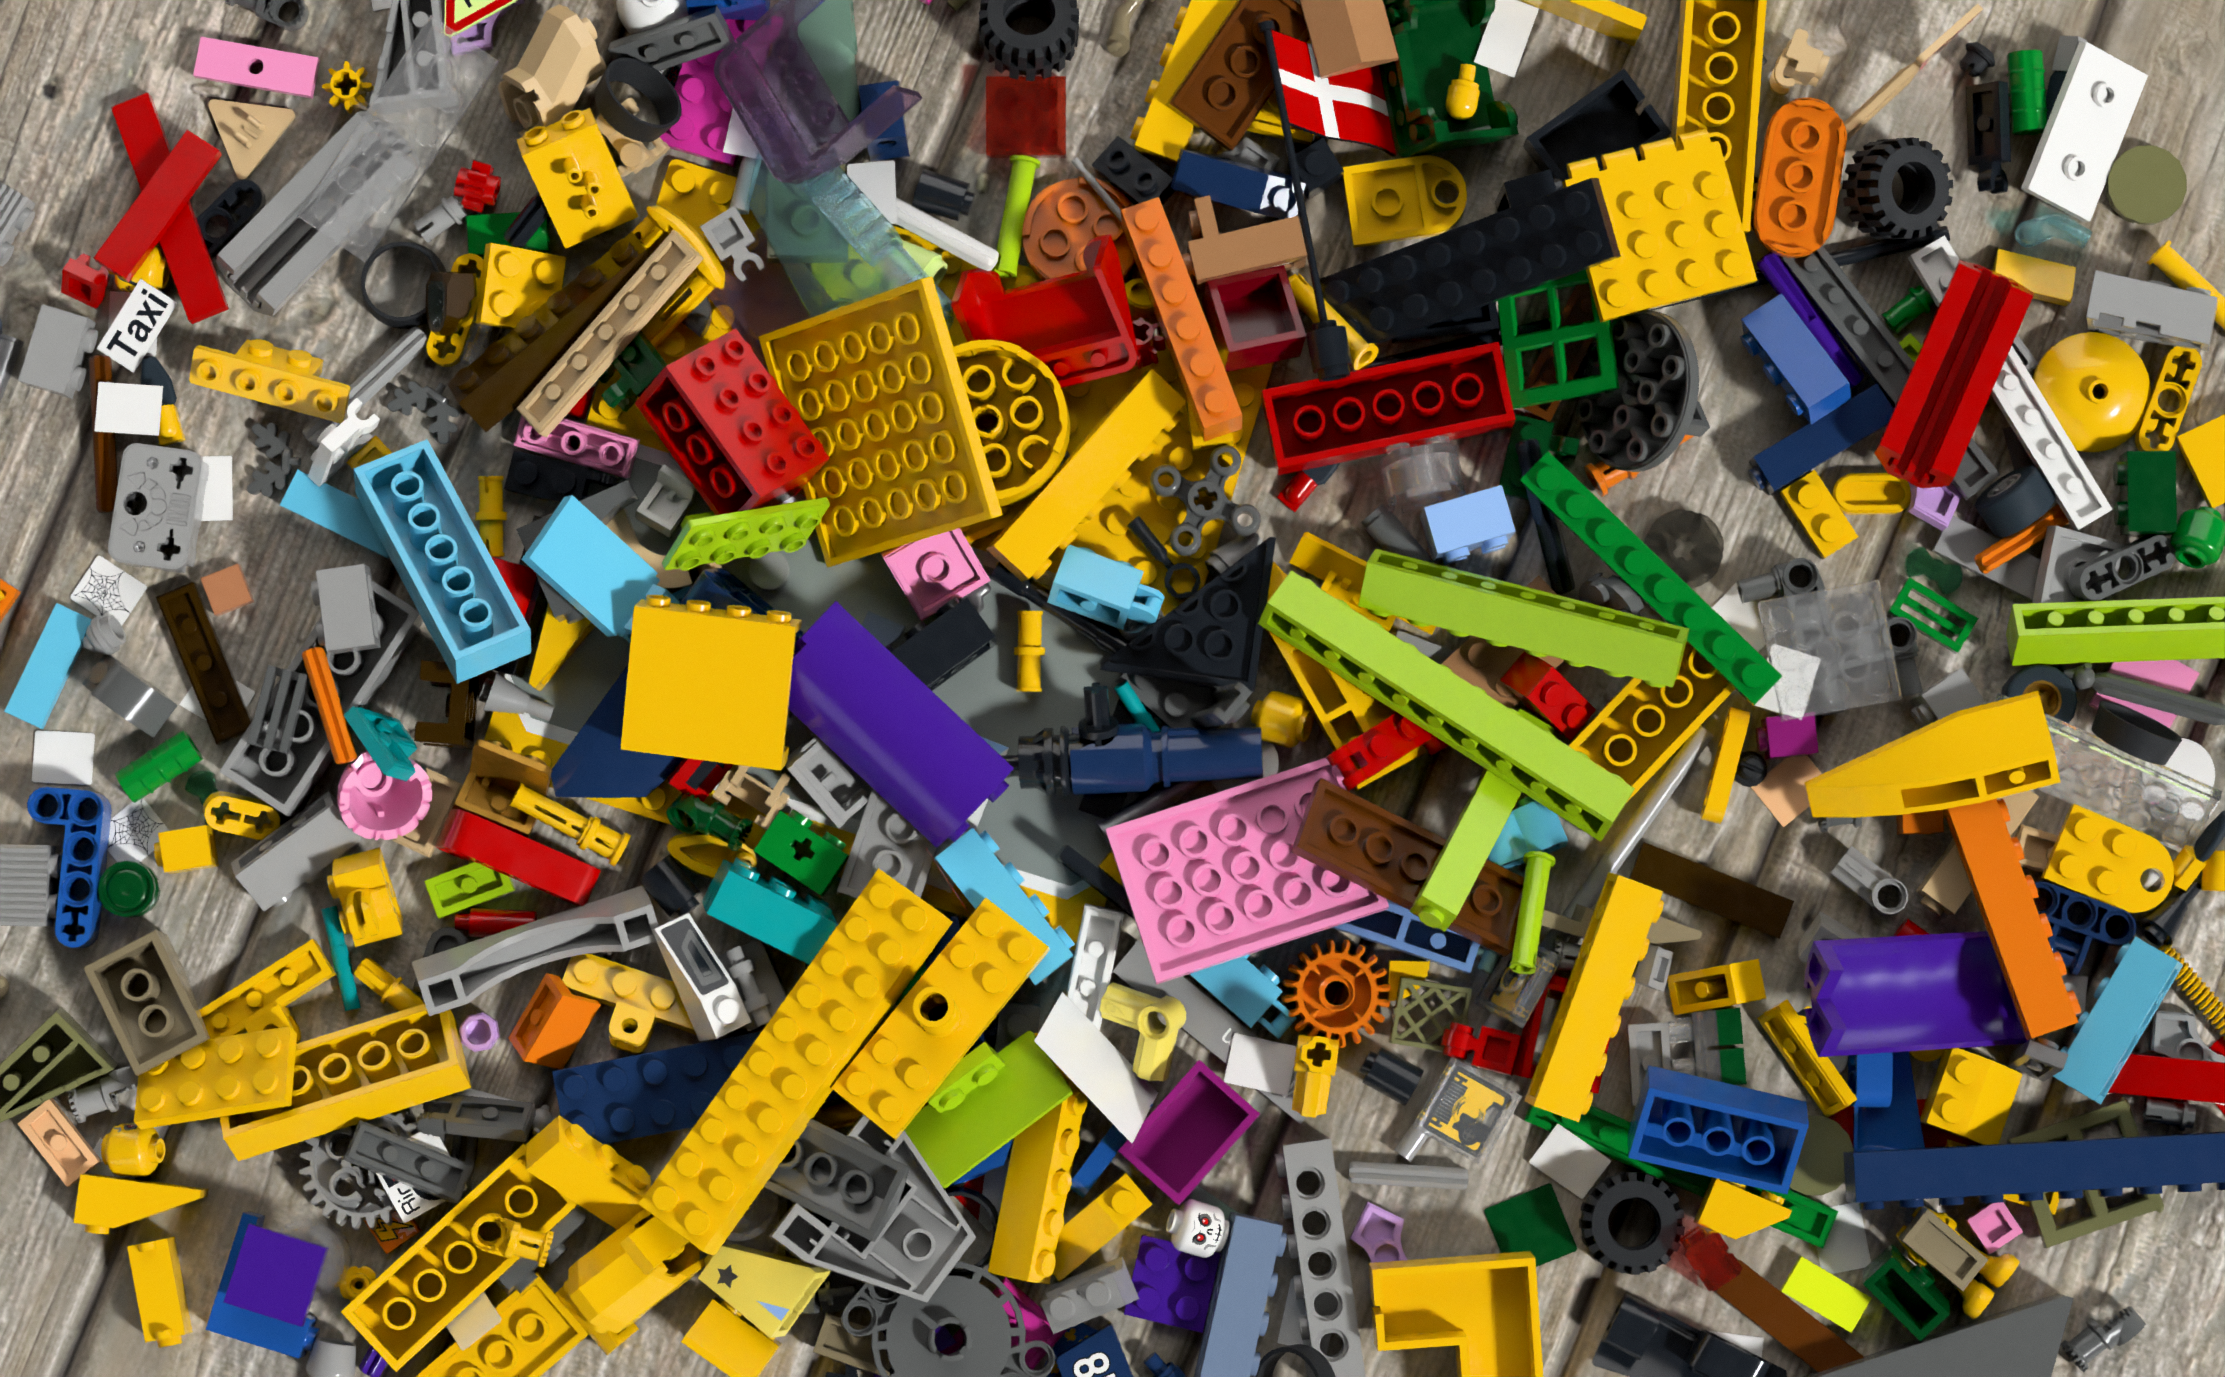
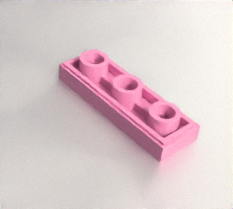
M200 37L193 76L204 80L313 99L320 59L308 55ZM262 63L263 70L259 74H252L253 66Z
M521 415L514 446L627 479L631 476L640 439L568 418H563L546 438L539 435ZM574 435L580 439V447L577 450L571 446V439Z

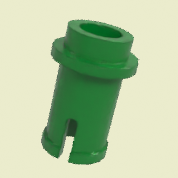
M1918 285L1915 289L1912 287L1907 289L1909 294L1888 311L1881 314L1882 318L1886 320V324L1894 333H1900V330L1923 312L1928 314L1931 311L1929 307L1934 304V301L1921 285Z

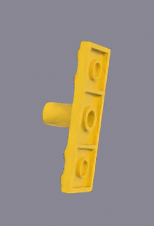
M985 898L831 1089L896 1141L1050 951V948L989 899ZM937 1006L948 1007L947 1013L943 1018L937 1021H929L928 1013L931 1009Z

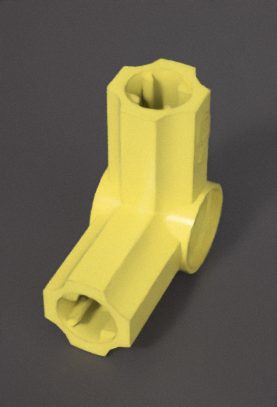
M1114 982L1111 983L1101 999L1099 1011H1101V1017L1139 1030L1140 1034L1132 1071L1137 1074V1077L1148 1081L1163 1082L1169 1078L1178 1030L1186 1021L1184 1005L1178 999L1171 996L1157 998ZM1157 1012L1163 1015L1166 1025L1160 1022Z

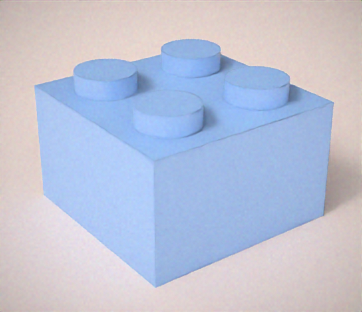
M1502 485L1424 507L1419 516L1432 561L1442 559L1444 566L1466 560L1467 556L1470 555L1469 551L1481 548L1482 554L1506 548L1505 545L1509 544L1508 540L1516 532Z

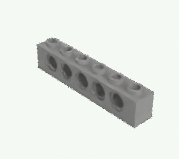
M1331 1138L1281 1145L1282 1153L1275 1154L1278 1178H1286L1288 1194H1282L1281 1201L1284 1219L1292 1218L1294 1234L1287 1235L1290 1259L1298 1258L1300 1274L1293 1275L1296 1300L1304 1299L1306 1315L1298 1316L1302 1340L1310 1339V1346L1318 1350L1328 1360L1336 1377H1366ZM1312 1171L1317 1174L1319 1187L1314 1193L1303 1194L1298 1190L1296 1180L1302 1172ZM1309 1212H1320L1325 1218L1324 1229L1318 1234H1308L1302 1227V1220ZM1316 1252H1325L1331 1259L1330 1269L1321 1275L1312 1273L1308 1267L1310 1256ZM1323 1292L1333 1294L1337 1300L1336 1309L1328 1315H1321L1314 1308L1315 1298ZM1328 1333L1340 1335L1343 1341L1342 1349L1335 1355H1326L1320 1349V1341ZM1305 1361L1307 1377H1315L1314 1372Z

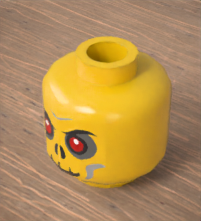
M120 1123L104 1136L101 1144V1157L104 1164L108 1165L113 1174L145 1177L152 1174L157 1168L158 1163L163 1161L165 1157V1143L162 1138H159L158 1132L154 1127L140 1129L136 1124Z

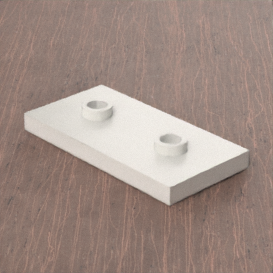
M2079 42L2021 190L2082 222H2090L2148 75L2088 42Z

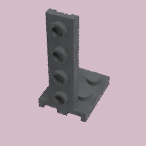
M1124 673L1115 680L1118 684L1127 680L1144 707L1168 726V728L1194 727L1200 730L1213 726H1223L1226 723L1229 725L1231 722L1235 724L1249 709L1250 704L1246 700L1253 693L1241 682L1216 687Z

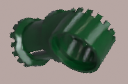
M683 792L668 807L666 811L667 818L676 829L686 834H693L696 831L706 836L712 834L728 843V848L732 851H738L742 847V843L746 842L743 838H748L749 836L745 833H750L753 827L752 820L748 818L740 819L726 811L724 804L714 802L710 806L702 802L698 797L695 798L693 794L689 797V793Z

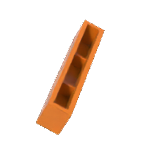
M1156 197L1122 209L1121 223L1165 337L1203 441L1206 442L1242 429V412L1160 198Z
M1992 799L1981 803L1944 809V815L2026 1039L2030 1040L2079 1023L2076 1017L2077 1014L2081 1013L2078 999L2073 990L2067 992L2062 976L2067 975L2064 961L2059 951L2052 952L2048 937L2053 936L2049 920L2045 913H2038L2033 900L2039 897L2037 887L2031 875H2024L2019 862L2025 859L2022 846L2017 836L2011 838L2005 822L2010 821V815L2004 799Z

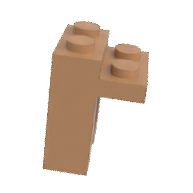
M1210 195L1194 199L1193 211L1188 212L1189 218H1187L1192 241H1188L1187 253L1182 254V258L1191 282H1194L1196 293L1205 291L1208 280L1281 265L1285 266L1286 272L1305 267L1307 251L1298 216L1219 234Z

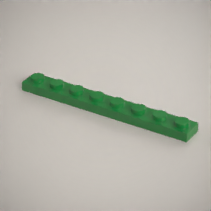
M1549 451L1520 479V483L1619 578L1624 580L1666 623L1689 628L1686 642L1753 707L1783 677Z

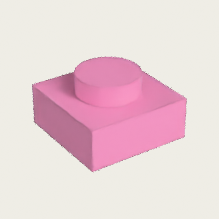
M2004 1202L1989 1203L1965 1219V1222L1987 1254L1993 1253L2023 1233Z

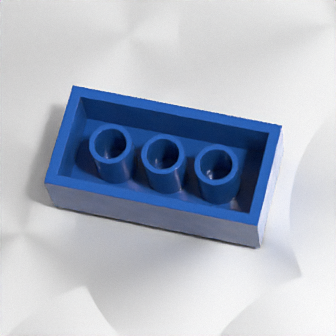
M1648 1065L1628 1131V1158L1787 1195L1809 1126L1807 1102Z

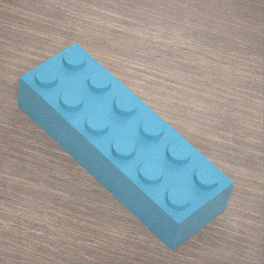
M428 439L353 468L355 493L456 683H461L530 654L531 629Z

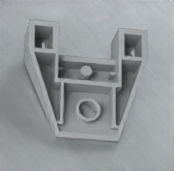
M861 1113L845 1135L910 1167L900 1202L876 1241L872 1242L833 1221H830L826 1226L797 1203L792 1204L769 1237L802 1262L927 1303L976 1236L906 1132L903 1131L895 1141Z

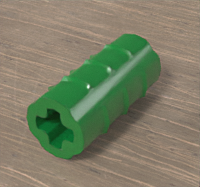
M2020 50L2010 52L2007 55L2008 73L2006 76L2009 80L2008 96L2010 97L2011 108L2009 115L2012 122V134H2041L2047 124L2048 111L2045 96L2047 90L2045 89L2044 72L2046 70L2043 68L2042 51Z
M182 730L173 737L165 739L162 744L154 749L148 750L140 758L131 761L129 765L116 772L115 776L132 802L136 803L148 794L154 793V790L165 783H170L173 778L184 771L188 772V769L203 760V757L188 733Z

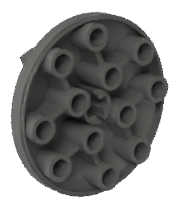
M1650 310L1616 318L1613 321L1612 331L1619 389L1580 396V402L1576 408L1577 418L1582 422L1583 431L1591 451L1606 465L1629 472H1642L1658 466L1677 449L1685 435L1701 437L1710 428L1701 404L1697 401L1699 367L1696 352L1688 333L1671 316ZM1596 342L1592 343L1588 348L1587 363L1582 378L1600 375Z

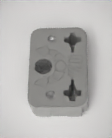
M133 443L126 447L122 455L108 543V552L115 561L127 566L160 569L174 573H185L186 566H194L198 533L201 527L206 481H208L209 465L203 462L202 456L190 450ZM187 464V466L193 469L192 475H185L183 479L177 475L178 469H184ZM142 496V500L147 502L146 509L140 510L139 515H137L136 511L131 509V505L133 502H138L139 497ZM174 544L180 547L179 554H173L172 557L165 554L166 547L170 548Z

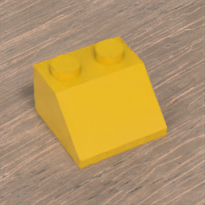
M1960 1048L1945 1049L1925 1102L1920 1122L1980 1145L1998 1144L2023 1074Z
M717 1297L712 1299L681 1341L730 1377H759L782 1344L775 1338H769L724 1299L721 1301Z

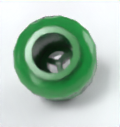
M2202 506L2199 509H2189L2181 514L2177 522V532L2173 533L2170 539L2176 551L2175 557L2180 563L2199 569L2205 567V565L2216 563L2219 560L2225 546V521L2217 510Z

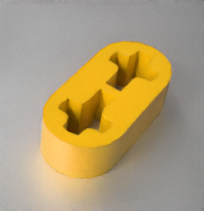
M218 791L208 796L203 804L206 822L211 828L218 831L262 840L280 827L277 809L260 799ZM222 802H227L229 810L239 814L238 816L225 814L222 820H217L215 812L211 809L212 807L219 808ZM261 811H266L268 819L272 822L271 824H263L262 829H256L255 822L245 818V815L259 817Z

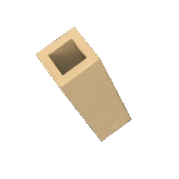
M2031 790L2000 797L2004 799L2009 811L2010 821L2005 823L2010 837L2039 798ZM1954 839L1915 891L1924 897L1920 903L1937 916H1941L1943 912L1947 915L1955 914L1972 891Z

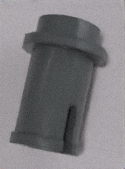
M2146 1097L2143 1108V1122L2179 1126V1131H2184L2185 1128H2193L2196 1116L2195 1104H2189L2188 1100H2183L2180 1103Z

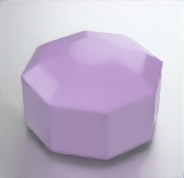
M485 1012L467 1015L459 1027L461 1043L473 1052L492 1049L500 1037L498 1021Z

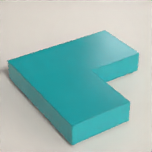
M352 706L343 715L384 775L407 781L416 772L408 757L418 748L399 719L357 706Z

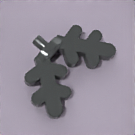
M410 381L408 388L412 392L406 393L403 389H395L394 395L397 398L391 400L387 405L390 411L396 412L402 409V413L409 416L412 414L413 404L415 403L418 410H426L427 398L430 397L437 402V405L428 409L427 415L432 418L437 417V421L429 426V431L437 433L438 442L444 445L448 444L450 432L456 433L459 429L458 425L449 421V416L458 417L460 412L457 408L450 406L449 399L442 395L447 386L441 382L434 390L427 385L421 387L417 382Z
M256 423L252 426L253 433L259 437L255 440V445L259 448L271 446V448L267 449L266 456L274 459L282 455L281 465L278 466L268 461L265 463V469L270 472L264 474L255 470L252 473L255 481L247 486V491L252 495L262 493V495L270 497L273 494V484L279 490L286 489V476L291 474L292 465H301V458L293 457V449L288 447L291 437L288 432L281 431L278 438V426L276 424L269 423L266 428Z

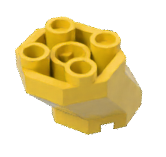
M643 1209L568 1269V1280L564 1282V1291L594 1331L602 1334L608 1330L619 1333L635 1323L645 1313L705 1267V1257L700 1260L699 1256L701 1250L689 1242L645 1275L620 1245L628 1235L654 1217L646 1209Z

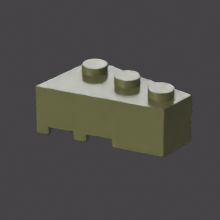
M62 1006L0 1063V1123L59 1094L72 1090L91 1079L114 1070L118 1063Z

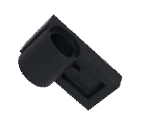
M1119 136L1111 142L1092 164L1097 173L1123 192L1134 205L1159 197L1163 206L1176 191L1170 188L1173 178Z

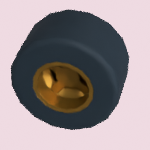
M2041 664L2028 666L2010 676L2002 687L1999 700L2038 691L2050 736L2067 727L2075 715L2077 706L2076 690L2067 675L2055 667Z

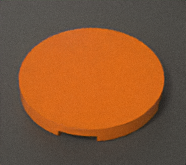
M1084 176L1062 180L1051 186L1048 185L1036 195L1029 205L1022 229V248L1029 266L1042 281L1087 270L1083 260V253L1087 243L1093 238L1111 234L1118 251L1123 279L1135 264V259L1123 231L1122 223L1086 181ZM1095 178L1121 210L1131 207L1132 203L1120 190L1103 180Z

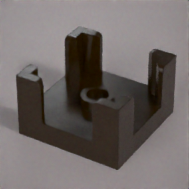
M421 660L420 679L422 681H430L431 685L435 687L451 688V693L447 694L445 707L446 717L449 718L448 723L416 722L414 741L423 743L424 746L473 750L480 675L457 684L446 662Z

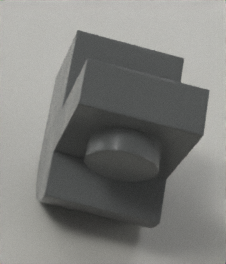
M103 655L82 683L99 701L153 738L178 706L159 689L137 676L112 655Z

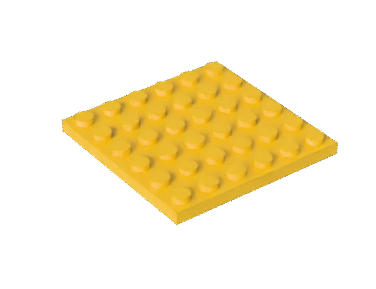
M932 276L758 336L769 373L774 377L777 386L790 404L798 410L803 422L814 437L821 442L824 451L830 457L803 487L807 500L827 497L830 503L829 508L821 518V522L815 527L827 568L1003 515Z

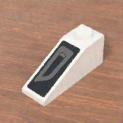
M689 913L652 929L699 1041L717 1039L751 1022L735 983Z

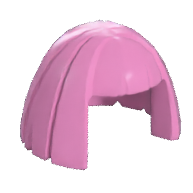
M367 750L361 752L353 763L346 766L338 784L337 804L344 823L354 833L364 838H374L375 840L379 838L384 840L394 839L398 837V834L404 836L414 830L419 825L418 820H423L430 808L429 802L432 801V785L423 768L408 758L416 772L407 781L384 775Z

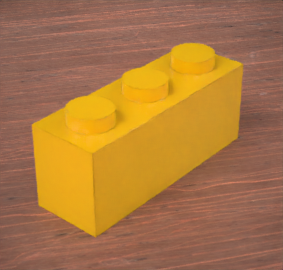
M558 1115L526 1143V1170L613 1228L618 1230L644 1209L639 1205V1202L651 1187V1176L641 1166L633 1165L618 1155L611 1146L602 1144L588 1135L581 1126L572 1124Z

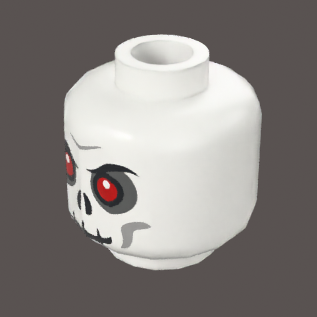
M1189 1199L1181 1205L1179 1210L1172 1209L1167 1220L1166 1231L1172 1233L1171 1239L1175 1249L1207 1258L1215 1251L1220 1252L1223 1249L1230 1225L1229 1221L1225 1220L1224 1213L1219 1207Z

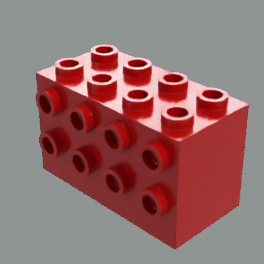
M736 328L665 366L635 402V405L715 515L779 505L796 495L830 459L824 451L821 442L811 433L801 419L798 410L790 404L777 386L774 377L767 372L754 354L751 345L743 339Z

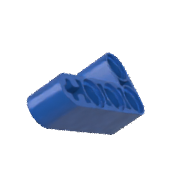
M53 787L39 788L33 791L27 802L30 816L37 822L65 826L55 935L64 946L87 948L94 944L100 932L102 902L99 898L98 886L100 877L106 870L112 814L111 804L102 794L87 790ZM53 795L58 802V808L54 815L46 817L41 811V804L46 797ZM94 799L98 805V812L93 819L87 821L81 814V807L86 800ZM89 839L94 845V852L89 859L83 861L77 854V847L82 840ZM85 879L90 886V892L86 899L78 901L73 894V887L78 880ZM71 906L88 908V914L71 912ZM77 924L84 926V934H79L76 937L75 934L70 933V926Z

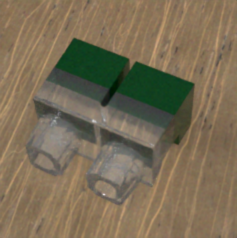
M1740 1007L1687 1013L1688 1017L1668 1021L1669 1043L1690 1042L1691 1058L1671 1059L1672 1071L1732 1085L1747 1084L1744 1048L1707 1050L1708 1046L1743 1044Z

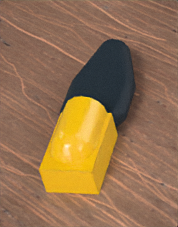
M156 357L143 359L141 364V385L163 386L159 436H157L160 446L164 447L186 440L175 406L177 397L171 378Z
M2222 811L2207 826L2197 839L2194 847L2185 845L2173 860V882L2175 886L2187 891L2206 866V860L2210 858L2225 837V811Z

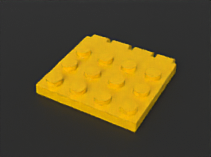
M1706 128L1678 135L1680 151H1676L1674 141L1670 137L1640 145L1641 161H1638L1635 149L1631 147L1601 155L1604 169L1602 171H1599L1595 157L1567 164L1569 179L1562 182L1563 188L1589 178H1599L1621 255L1619 258L1586 269L1600 323L1757 281L1719 141L1711 142Z

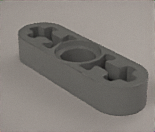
M2144 536L2076 567L2070 575V590L2077 599L2082 601L2101 600L2167 570L2174 563L2176 551L2171 544V540L2166 536ZM2154 547H2158L2159 554L2155 556V560L2142 561L2140 556L2148 555L2155 550ZM2120 557H2124L2130 567L2129 573L2124 579L2117 575L2115 569L2116 562ZM2103 575L2105 580H2099L2090 586L2091 589H2087L2086 582L2090 580V576Z

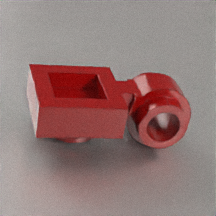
M1454 1022L1450 1023L1449 1029L1444 1030L1441 1045L1444 1046L1442 1054L1466 1060L1467 1054L1473 1051L1475 1053L1472 1066L1508 1076L1513 1075L1523 1038L1521 1035L1482 1025L1479 1038L1476 1039L1473 1036L1474 1028Z

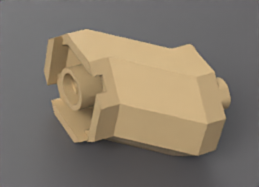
M560 4L545 12L518 66L504 73L502 77L504 80L498 85L506 115L512 123L519 120L525 128L518 132L521 137L534 127H546L560 121L565 114L573 110L583 89L596 83L598 78L607 69L605 61L598 52L595 42L597 32L588 18L580 20L576 13Z

